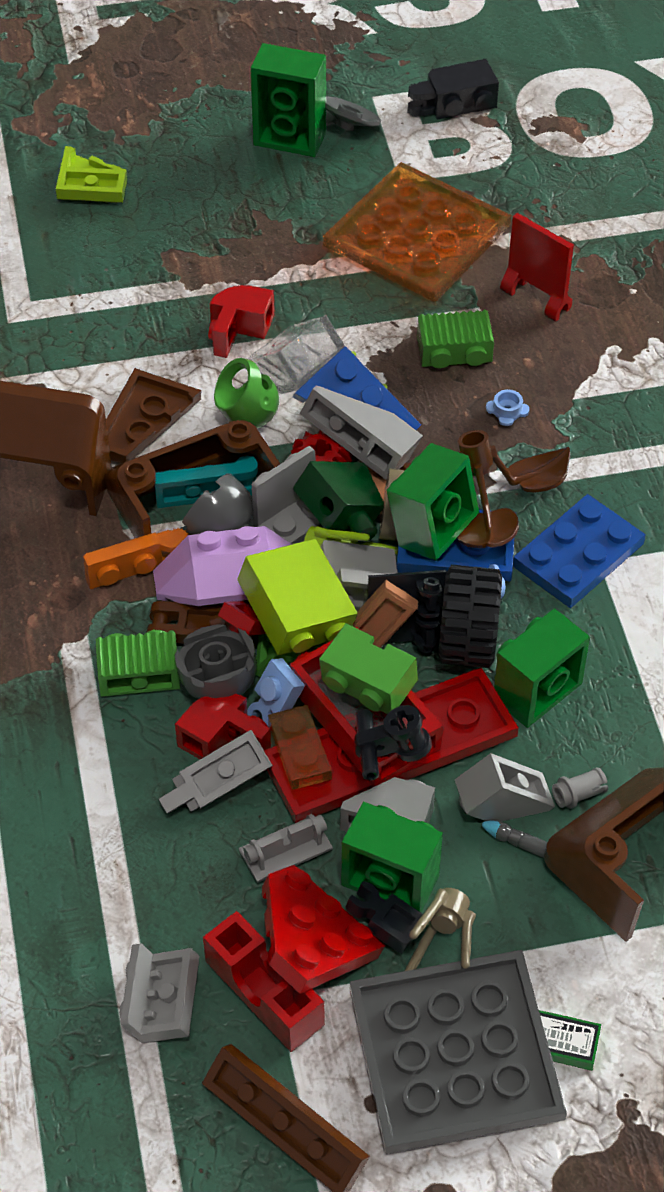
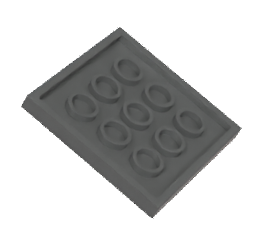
M523 950L470 959V966L467 969L462 968L461 961L350 981L351 997L385 1154L566 1120L567 1111Z

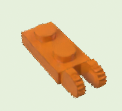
M173 528V530H166L157 534L154 532L86 553L83 556L86 582L90 590L103 585H112L118 580L136 574H147L153 571L189 533L183 530V528Z

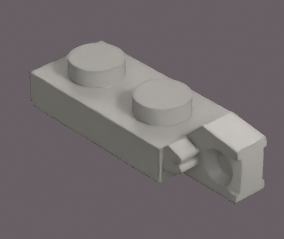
M250 730L180 771V775L172 779L176 789L159 798V802L167 814L185 803L191 812L198 807L206 806L272 767V764L253 731Z

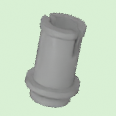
M597 767L572 778L560 777L557 783L553 784L552 793L558 806L572 809L577 806L579 801L606 793L608 786H601V784L608 782L604 772Z

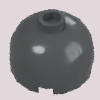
M227 473L215 481L220 488L211 493L206 490L198 498L182 521L185 526L180 529L183 528L189 535H194L205 531L219 532L250 526L248 524L253 516L250 492L232 474Z
M217 624L202 627L188 634L183 640V648L180 652L177 650L175 653L176 666L182 685L196 699L204 696L220 698L234 694L243 696L251 687L257 672V659L253 640L245 631L239 628V633L227 631L226 625Z

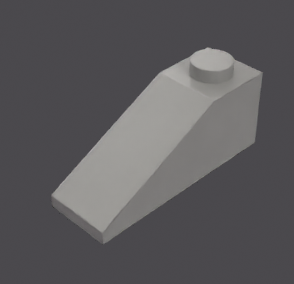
M317 385L312 389L300 412V415L364 462L385 480H387L389 468L399 470L410 459L423 437L422 434L394 413Z

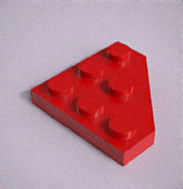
M291 865L268 874L262 885V897L267 899V909L264 913L266 936L270 937L271 947L268 951V964L298 993L306 992L379 958L385 945L372 934V931L366 925L359 923L342 908L336 898L328 895L314 883L307 872L295 865Z

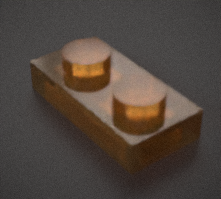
M304 705L269 714L268 725L271 728V733L291 789L294 790L332 780V770L308 706Z

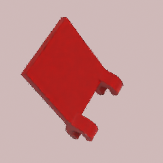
M516 213L512 218L508 268L501 281V290L513 296L517 283L524 286L528 282L551 296L546 304L544 314L554 321L559 320L561 309L568 311L572 306V299L568 297L574 244Z

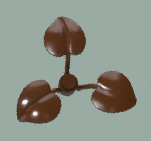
M472 430L462 434L458 439L459 453L469 456L472 475L477 478L483 513H479L457 537V540L462 545L471 548L498 547L510 542L519 530L518 517L511 509L500 508L490 512L483 475L490 471L493 461L510 485L516 486L520 484L521 489L525 492H543L556 488L567 477L570 460L569 446L519 460L507 469L497 455L496 447L490 446L486 432ZM405 463L399 470H406L411 463Z

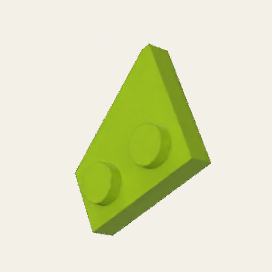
M65 146L56 185L57 199L123 202L127 184V171L113 164H106L102 159L94 156L87 160L76 155L75 148Z

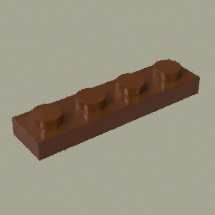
M229 1044L221 1048L202 1084L332 1192H349L370 1155L234 1045Z

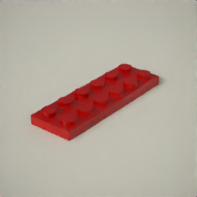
M482 667L415 692L417 697L443 725L442 745L440 750L394 777L409 780L518 737L519 727ZM370 710L373 713L374 727L383 725L387 714L380 710ZM356 715L347 718L346 720L358 733ZM325 728L264 750L272 764V767L268 768L267 771L295 823L306 819V816L309 814L318 816L342 805L343 801L373 788L362 777V773Z

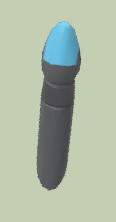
M489 820L482 823V827L495 839L508 841V843L544 858L547 841L523 831L512 829L508 824L501 821Z

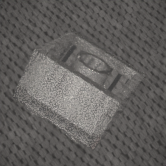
M327 315L289 326L247 359L253 361L258 366L261 374L269 376L276 385L278 392L284 394L299 390L345 345Z

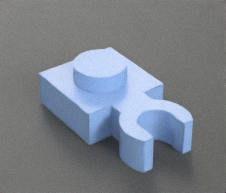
M283 658L270 660L254 689L260 696L258 702L252 703L247 710V715L262 716L263 721L271 728V731L278 726L280 716L289 715L305 687L304 683Z

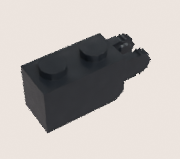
M487 59L432 69L428 73V81L418 82V84L414 83L409 86L408 97L413 100L408 102L407 113L415 117L434 114L438 120L497 108L499 81Z

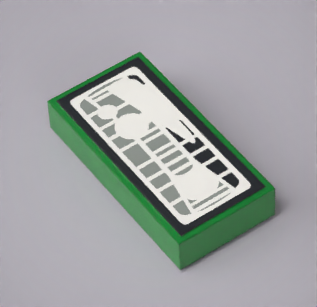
M539 1010L553 1062L593 1071L602 1024Z

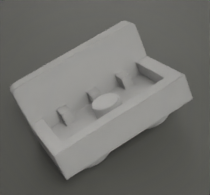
M141 943L132 945L130 961L126 966L127 980L124 999L120 1005L119 1014L121 1025L141 1043L189 1037L199 955L192 948L152 954Z

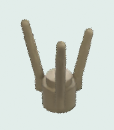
M454 888L437 890L434 900L409 934L411 939H416L430 922L404 971L417 969L437 931L451 934L460 927H462L461 966L464 969L469 968L472 925L476 914L468 910L470 901L463 892Z

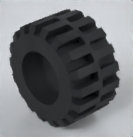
M451 565L446 572L439 642V657L442 664L490 668L493 664L496 652L502 589V575L499 569Z

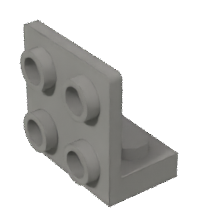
M308 446L298 453L291 454L283 463L269 472L260 474L252 483L253 527L265 526L291 544L304 542L306 533L311 526L324 528L293 490L294 485L309 462L315 461V450L312 447Z
M324 540L320 546L356 611L367 601L368 575L398 573L395 551L393 549Z

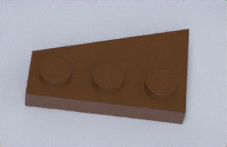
M134 368L106 418L111 461L121 464L134 459L201 400V390Z

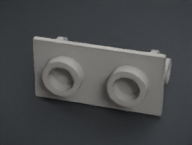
M309 814L306 816V819L258 840H250L249 844L239 848V852L256 882L259 883L265 880L268 874L291 865L297 866L333 850V846L324 833L327 830V825L322 815L314 816Z

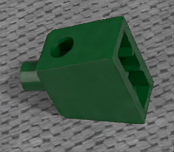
M310 461L294 485L293 490L326 529L365 533L370 536L368 541L374 538L378 530L373 522L383 510L384 501L364 462Z

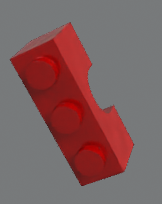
M238 911L234 912L203 936L205 961L290 1052L294 1051L325 1025L324 1000L313 989L301 994L298 993L269 966L265 939Z

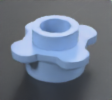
M507 389L499 391L495 395L494 401L487 402L486 411L494 414L499 419L501 425L511 426L517 418L528 416L529 406L523 404V398L518 392Z

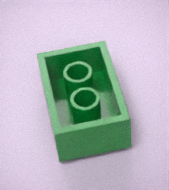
M262 43L251 66L253 145L316 157L326 134V55Z

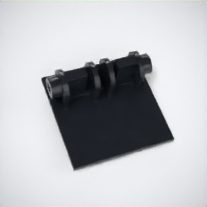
M446 570L368 575L367 600L385 580L418 600V608L386 643L414 641L418 646V650L423 653H430L434 650L440 639Z

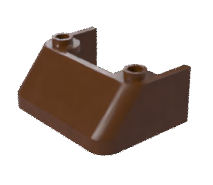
M0 381V458L54 466L55 476L65 488L86 491L89 515L97 516L107 488L106 475L112 468L103 404L88 394Z
M236 420L112 467L106 475V486L109 496L134 538L151 534L150 517L138 498L155 492L154 484L157 472L227 464L242 456H252L258 462V474L256 475L258 477L260 474L269 472L277 467L280 463L252 423Z
M664 767L642 770L550 837L544 854V860L548 868L625 942L633 936L644 900L615 872L625 864L627 859L628 847L624 840L664 811Z

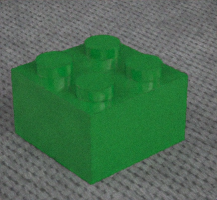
M430 443L419 456L415 457L411 465L386 490L399 547L436 561L479 514L469 456Z
M555 608L544 617H536L532 620L525 632L515 640L509 639L504 642L496 655L497 665L494 676V688L509 713L526 728L530 727L583 683L590 636Z
M363 801L342 840L341 886L357 892L360 884L366 881L377 888L380 897L385 901L393 893L419 912H422L439 878L443 832L436 830L426 822H415L397 815L386 806H374Z

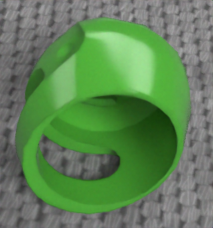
M236 358L230 361L219 375L214 390V401L217 408L229 422L244 420L252 423L256 428H261L275 416L279 407V394L273 380L269 376L261 374L258 366L253 361ZM247 368L248 381L236 389L232 385L233 377L241 369Z

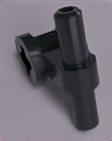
M403 705L394 708L386 715L383 725L374 727L373 713L370 710L362 709L356 713L358 733L354 737L355 752L361 759L362 777L366 780L372 781L379 777L377 757L396 752L401 760L413 762L422 759L431 750V737L428 731L422 728V717L413 706ZM402 718H406V719H407V721H408V723H407V728H406L405 723H404V721H403ZM409 740L413 746L412 750L408 746Z

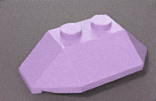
M245 526L235 530L205 531L200 534L188 535L153 570L157 600L166 601L170 599L177 603L195 606L248 600L237 581L245 557L292 544L265 526Z

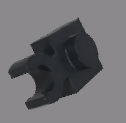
M363 881L356 894L365 901H361L351 895L345 909L355 917L369 919L367 927L372 931V934L402 954L413 939L410 938L409 934L423 914L393 893L385 901L380 897L374 885Z

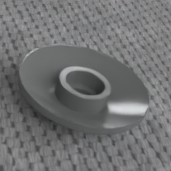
M326 96L325 108L337 118L335 123L337 126L353 131L355 125L368 127L380 125L381 118L368 109L340 98Z

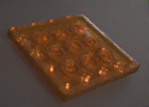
M400 162L323 235V246L436 302L511 225L512 215Z

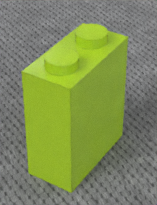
M316 539L245 557L237 581L277 655L292 651L294 653H301L314 645L330 642L346 623L351 626L353 625L358 612Z

